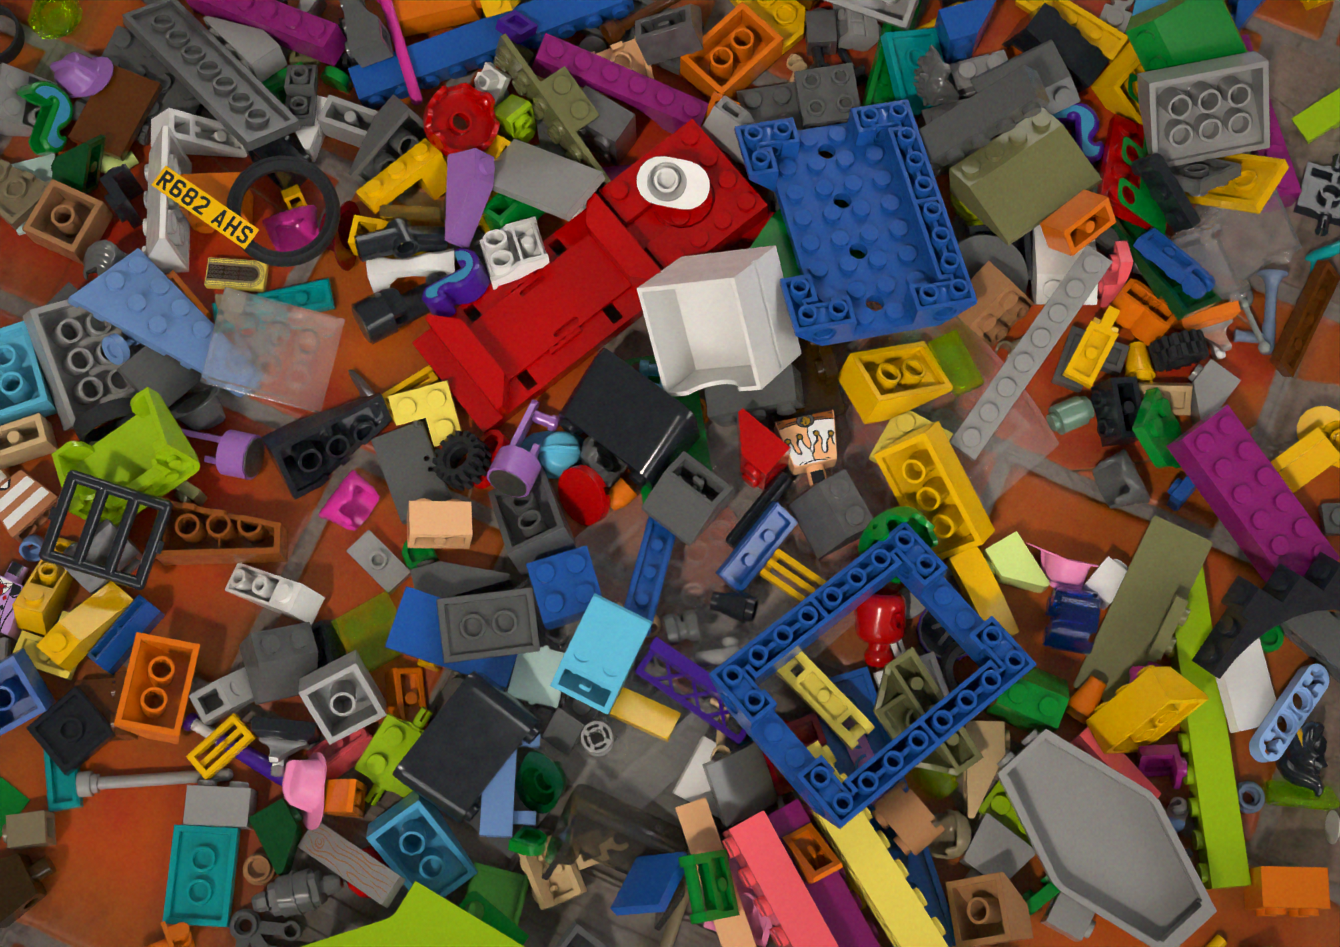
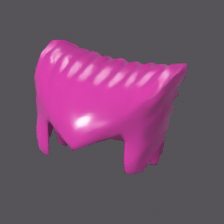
M314 204L292 208L262 220V224L275 249L280 252L300 249L312 242L319 234L317 207Z
M351 469L348 476L343 479L342 483L339 484L338 488L327 500L318 516L348 530L355 531L369 517L380 496L368 481H365L355 470Z

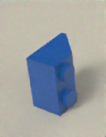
M972 0L939 9L934 28L937 31L944 63L952 64L972 58L988 29L996 0Z

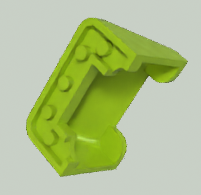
M149 387L138 392L130 401L132 412L136 415L91 446L85 442L73 440L65 443L61 448L52 453L61 487H63L67 473L71 470H76L156 497L164 496L197 473L200 463L196 452L161 395ZM77 485L69 507V513L86 520L96 490ZM109 495L99 522L108 519L114 525L119 526L128 500ZM140 505L137 513L145 509L146 506Z

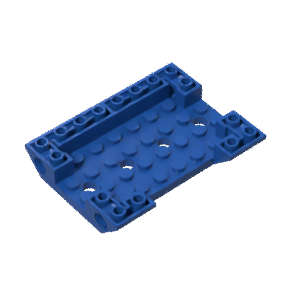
M908 99L851 108L847 123L797 130L793 117L735 126L734 131L749 180L776 193L800 276L782 278L779 281L795 336L820 346L942 325L977 304V297ZM821 151H828L833 155V157L826 159L820 156L818 153ZM844 200L849 206L840 208L834 204V201ZM860 250L865 254V257L857 259L851 256L850 251ZM870 301L878 302L882 309L873 311L867 307L866 303Z

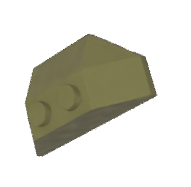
M913 647L884 666L873 709L891 740L895 739L944 698L943 693ZM963 726L915 767L958 776L984 757Z

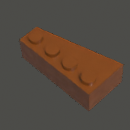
M171 501L173 510L162 541L165 543L161 554L156 555V558L163 565L287 562L288 531L279 522L247 515H236L214 508L208 509L187 502Z

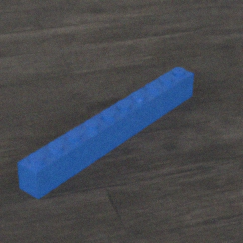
M532 0L516 6L512 11L517 10L538 25L536 34L520 43L528 49H537L540 47L545 33L560 39H566L582 29L596 28L609 19L626 17L631 11H634L633 0ZM512 11L483 18L407 46L419 89L434 88L444 80L450 78L458 79L465 76L471 70L483 69L485 62L493 63L499 38L503 35L495 29L497 20ZM396 51L393 52V57L361 68L359 64L348 68L362 106L370 109L380 108L385 105L393 94L399 99L409 97Z

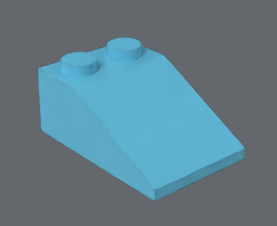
M24 321L0 328V426L40 413L43 417L57 413Z

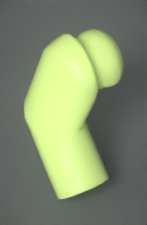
M132 151L127 153L124 161L103 154L101 172L107 173L111 168L121 166L122 164H126L131 169L139 164Z

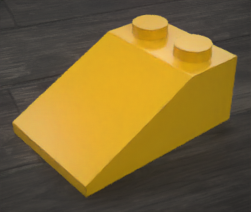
M925 341L850 353L838 376L840 384L864 424L890 420L953 389L951 382Z

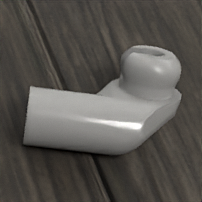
M734 636L725 637L721 641L723 648L696 652V664L700 667L721 665L741 649L738 646V638Z

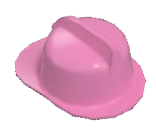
M1026 542V544L1041 550V569L1053 588L1078 593L1082 590L1090 567H1099L1096 564L1064 558Z
M320 752L313 753L308 760H289L286 764L282 782V791L285 799L290 805L300 809L304 818L303 823L309 830L318 828L324 811V785L327 765L324 754Z

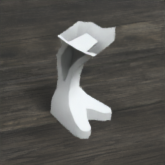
M454 248L440 252H428L406 259L380 257L366 261L367 275L373 293L377 291L382 293L390 289V285L397 278L410 276L427 277L431 273H438L444 278L455 272L454 261L457 258Z

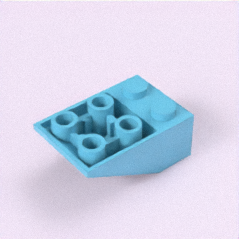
M594 593L550 686L608 715L620 694L653 622Z

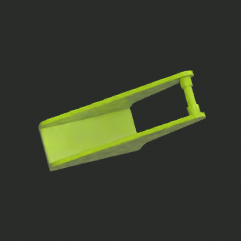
M415 881L401 905L391 917L301 947L524 946Z

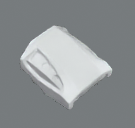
M536 217L508 223L500 230L495 229L487 232L483 239L479 240L494 290L500 285L518 280L550 263Z

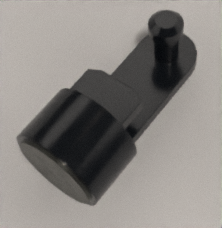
M431 273L426 277L425 283L403 294H400L397 289L392 287L382 293L377 291L351 304L354 318L367 341L373 345L397 333L398 328L430 313V310L422 300V294L426 287L441 280V275Z

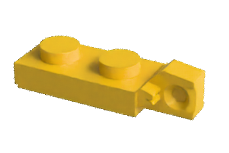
M1109 305L1102 320L1094 317L1093 321H1090L1063 376L1089 389L1092 387L1119 335V329L1114 327L1113 324L1120 310Z

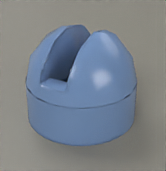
M36 534L24 538L19 546L20 555L25 560L31 562L41 560L39 552L44 541L43 538Z

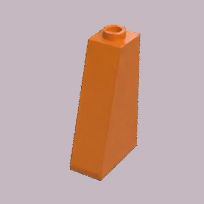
M375 0L372 13L379 17L389 31L382 6ZM392 0L403 37L481 19L483 11L480 0Z

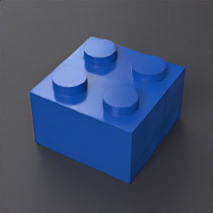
M587 545L526 564L546 631L580 621L594 593L602 596Z
M24 648L0 660L1 736L47 711L56 702Z

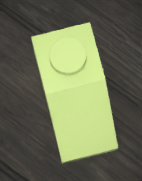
M1017 531L986 548L982 553L998 583L1036 593H1042L1050 585L1049 580Z

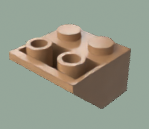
M988 261L971 279L978 300L977 304L957 316L989 346L993 347L997 342L1005 338L1008 330L1018 320L1027 315L1029 308L1034 303L1008 277Z

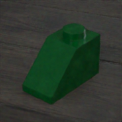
M100 134L55 157L51 165L52 179L85 194L98 189L106 136Z
M282 798L248 817L276 874L279 876L290 873L298 849L297 846L304 830L300 823L304 819L300 809L290 805L287 800Z

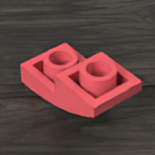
M1115 241L1113 254L1108 256V259L1113 262L1098 282L1097 296L1101 307H1107L1125 285L1131 272L1133 258L1127 241Z

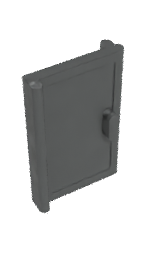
M422 420L413 421L410 425L371 439L402 524H407L409 501L421 498L432 501L452 499L447 484L436 476L437 473L433 470V467L436 465L432 463V460L436 458Z

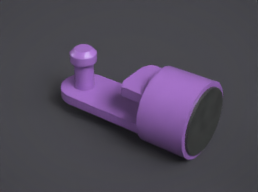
M534 399L529 404L510 444L499 449L487 472V479L490 484L498 491L512 497L520 498L527 496L541 470V465L538 461L540 445L534 443L530 452L520 448L533 422L548 427L547 430L552 432L557 430L560 422L559 416L554 414L550 416L538 411L540 402Z
M181 428L185 436L219 443L216 457L205 455L204 462L216 464L220 474L252 480L260 471L264 459V442L261 436L237 430H228L223 436Z

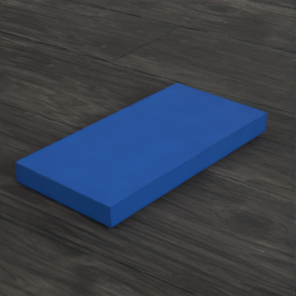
M406 586L385 648L467 676L473 671L482 672L500 687L506 688L517 655L443 664L436 599L442 598Z

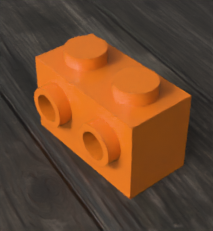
M1082 190L1043 220L1040 226L1049 248L1074 256L1117 221L1108 197L1088 190Z

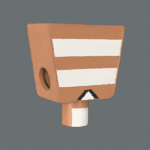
M2 468L0 469V520L9 535L19 543H22L24 538L36 534L50 521L48 516L52 506L56 507L59 497L22 470L17 471L11 477Z

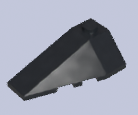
M379 392L288 423L261 438L294 500L323 486L330 479L328 476L341 464L344 466L350 460L349 456L362 444L366 445L392 418L382 394Z

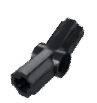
M397 218L390 221L385 226V229L354 236L357 253L362 262L392 254L397 258L403 259L411 257L417 252L444 251L448 246V242L445 241V227L411 225L410 221L406 218Z

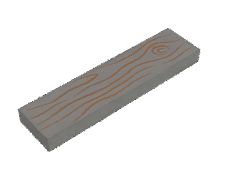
M322 822L317 829H308L297 846L386 908L389 907L406 880Z

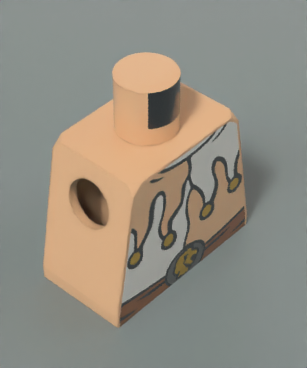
M833 410L775 422V435L791 447L788 460L791 473L793 475L807 473L811 488L827 479L825 469L835 466L837 461Z

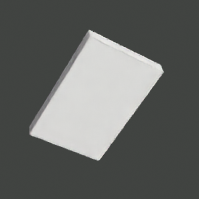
M1258 638L1234 660L1220 679L1215 677L1230 733L1259 727L1276 703L1261 642ZM1281 716L1278 717L1277 723L1282 722Z

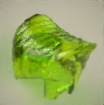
M35 0L28 15V23L30 28L43 39L61 38L71 34L76 29L82 19L83 10L78 0Z

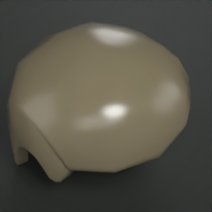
M946 809V813L933 814L937 820L933 826L937 828L941 824L946 831L930 843L928 848L933 857L956 859L968 849L971 843L972 829L968 818L962 813Z

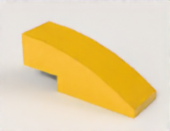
M978 546L949 558L946 565L952 571V575L961 589L960 594L963 599L984 621L993 616L1011 636L1018 634L1019 630L1010 608Z

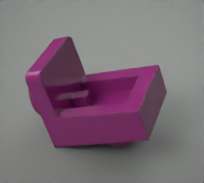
M1177 744L1138 746L1135 766L1145 776H1169L1172 788L1180 789L1182 778L1187 776V762L1185 757L1180 756Z

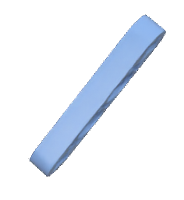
M1321 664L1303 666L1296 672L1249 742V750L1256 761L1266 763L1278 760L1328 688L1330 681L1328 671ZM1295 693H1297L1302 700V707L1300 710L1297 709L1293 704V695ZM1279 716H1282L1287 724V729L1284 733L1279 730L1277 725Z

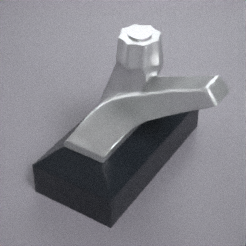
M253 717L251 730L259 737L261 743L270 748L268 758L269 762L273 763L271 775L274 777H284L290 755L301 749L309 748L311 744L319 742L321 738V730L316 722Z

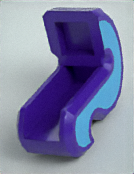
M1078 102L1053 114L1067 130H1071L1072 138L1095 169L1104 153L1103 142H1093L1099 130V118L1095 110L1084 103Z
M466 248L454 250L461 269L425 288L422 300L432 315L451 317L456 313L454 306L469 304L479 299L485 293L489 285V273L473 250Z

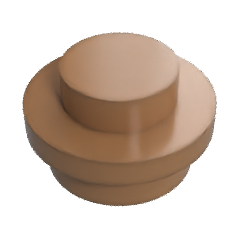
M265 853L250 855L243 865L244 877L253 885H265L275 875V870Z

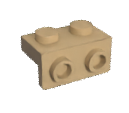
M563 831L556 832L547 837V848L543 854L538 856L519 854L521 868L528 876L532 887V896L539 904L541 910L558 906L587 892Z

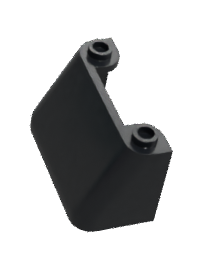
M602 348L594 357L559 413V424L566 432L571 435L574 433L582 435L583 432L627 464L631 472L629 478L641 488L646 486L650 490H653L665 470L682 452L685 451L687 453L700 438L697 419L685 405L606 348Z
M473 671L465 678L410 748L392 775L458 823H463L465 820L470 822L481 809V806L477 804L480 800L479 796L517 747L521 746L524 742L530 745L541 732L538 725L542 722V719L484 673Z

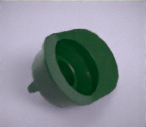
M538 751L529 752L524 757L515 780L516 791L520 800L530 810L540 814L550 812L558 803L567 786V777L562 768V763L559 761L555 762L544 753Z

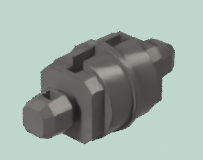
M311 868L300 871L292 870L288 874L276 877L275 881L267 885L266 891L254 895L251 898L254 911L257 912L270 911L272 909L275 917L280 915L284 917L297 914L305 915L306 912L317 910L320 905L327 902V895L337 893L344 888L343 879L336 873L323 876L320 869L314 871Z

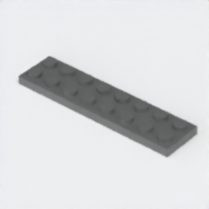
M160 0L122 14L123 24L248 152L300 130L299 120L178 0Z

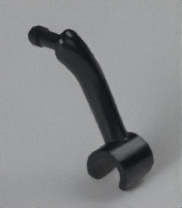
M837 40V54L844 64L853 63L847 53V49L838 47ZM853 64L856 84L859 86L868 81L869 77L865 72L866 68L863 64L855 67Z

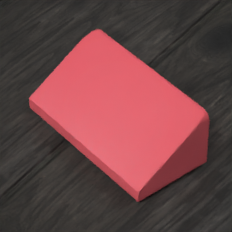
M365 726L331 745L325 739L307 751L306 754L308 758L316 752L324 754L327 765L326 780L337 779L356 765L372 739V735Z

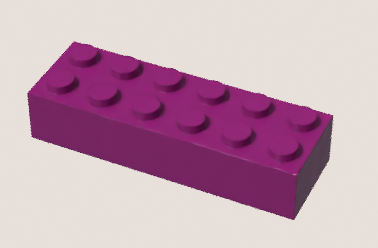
M1229 405L1212 411L1166 446L1265 583H1267L1279 563L1303 577L1320 552L1336 561L1340 559Z

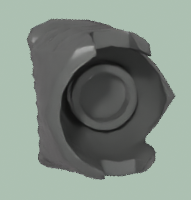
M100 240L94 242L87 248L84 255V278L87 280L89 274L97 273L98 276L129 254L121 251L111 241Z
M1122 449L1115 455L1112 454L1111 457L1100 461L1092 470L1098 489L1111 509L1134 505L1135 503L1150 502L1149 493L1126 449Z

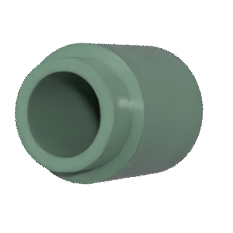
M1074 396L1049 407L1046 420L1052 431H1057L1060 435H1063L1088 424L1090 419L1094 418L1095 412L1091 401L1086 396Z

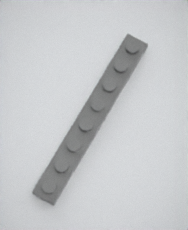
M1087 245L951 439L950 444L954 449L973 462L975 461L1113 261Z

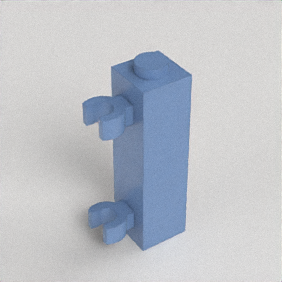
M540 733L530 745L524 742L518 747L539 748ZM517 749L482 792L480 837L512 838L513 825H536V811H514Z

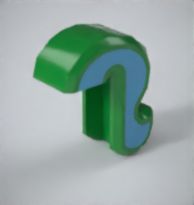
M39 81L21 86L16 94L30 103L41 107L28 141L30 148L39 156L61 152L67 144V137L61 136L60 130L68 126L73 118V105L68 94L59 86L48 81Z

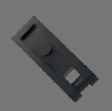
M1153 153L1133 160L1131 164L1132 173L1143 179L1150 191L1151 197L1157 202L1165 216L1166 222L1172 227L1174 232L1194 228L1201 222V219L1161 154Z

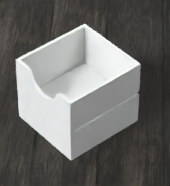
M776 245L683 256L637 288L663 390L671 396H686L700 389L721 384L737 385L739 391L762 390L802 354L779 283L780 279L784 277Z

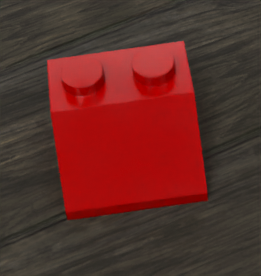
M742 408L738 412L737 424L740 472L743 474L741 477L752 488L758 486L764 491L777 473L782 472L788 465L791 447Z

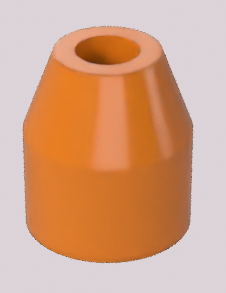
M622 478L607 493L610 497V507L614 511L628 506L638 496Z

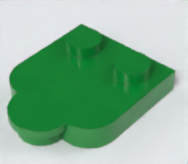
M1158 387L1146 390L1132 430L1156 468L1160 469L1171 466L1181 468L1166 447L1182 435L1179 422L1171 411L1169 401L1162 396Z

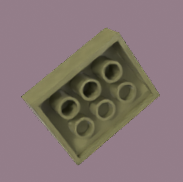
M1044 107L1041 108L1042 111L1036 116L1025 118L1016 124L1015 128L1001 134L949 169L950 192L1007 246L1040 225L1043 220L1082 190L1090 191L1102 182L1101 177L1064 125Z

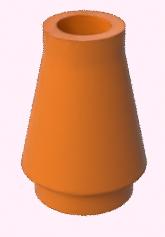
M1090 675L1089 679L1069 698L1065 712L1079 722L1087 724L1085 721L1095 713L1094 709L1099 705L1107 684L1097 677Z

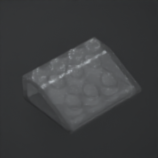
M225 287L200 382L320 413L345 319Z

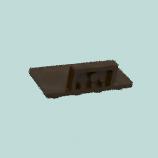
M798 337L802 354L791 364L801 372L805 408L796 409V412L790 415H782L783 420L833 410L834 416L844 414L845 408L838 386L839 372L831 345L820 346Z

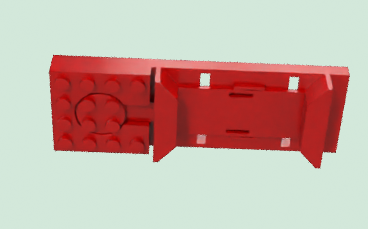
M693 118L599 190L600 197L594 192L587 200L586 209L543 241L549 257V264L518 280L500 285L495 290L490 282L485 293L479 299L469 304H461L456 308V313L451 317L431 314L425 317L430 329L414 340L412 344L441 381L448 380L452 395L484 434L489 430L498 429L530 404L533 399L535 400L643 316L637 291L639 286L656 274L661 273L660 271L680 257L728 250L744 234L768 218L767 203ZM655 156H667L691 161L700 165L706 171L710 180V191L706 200L700 206L693 209H677L648 202L638 190L637 174L639 169L647 160ZM562 243L567 250L560 256H557L552 249ZM611 303L622 315V318L614 324L602 311ZM476 308L482 316L472 322L467 314ZM524 370H527L537 383L530 390H527L517 378Z

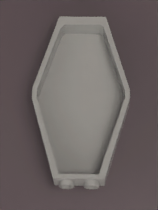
M1034 729L1021 741L1025 746L1016 755L1010 751L997 763L1001 769L996 775L1048 879L1059 891L1150 947H1179L1217 912L1161 802L1151 791L1047 729H1043L1040 733Z

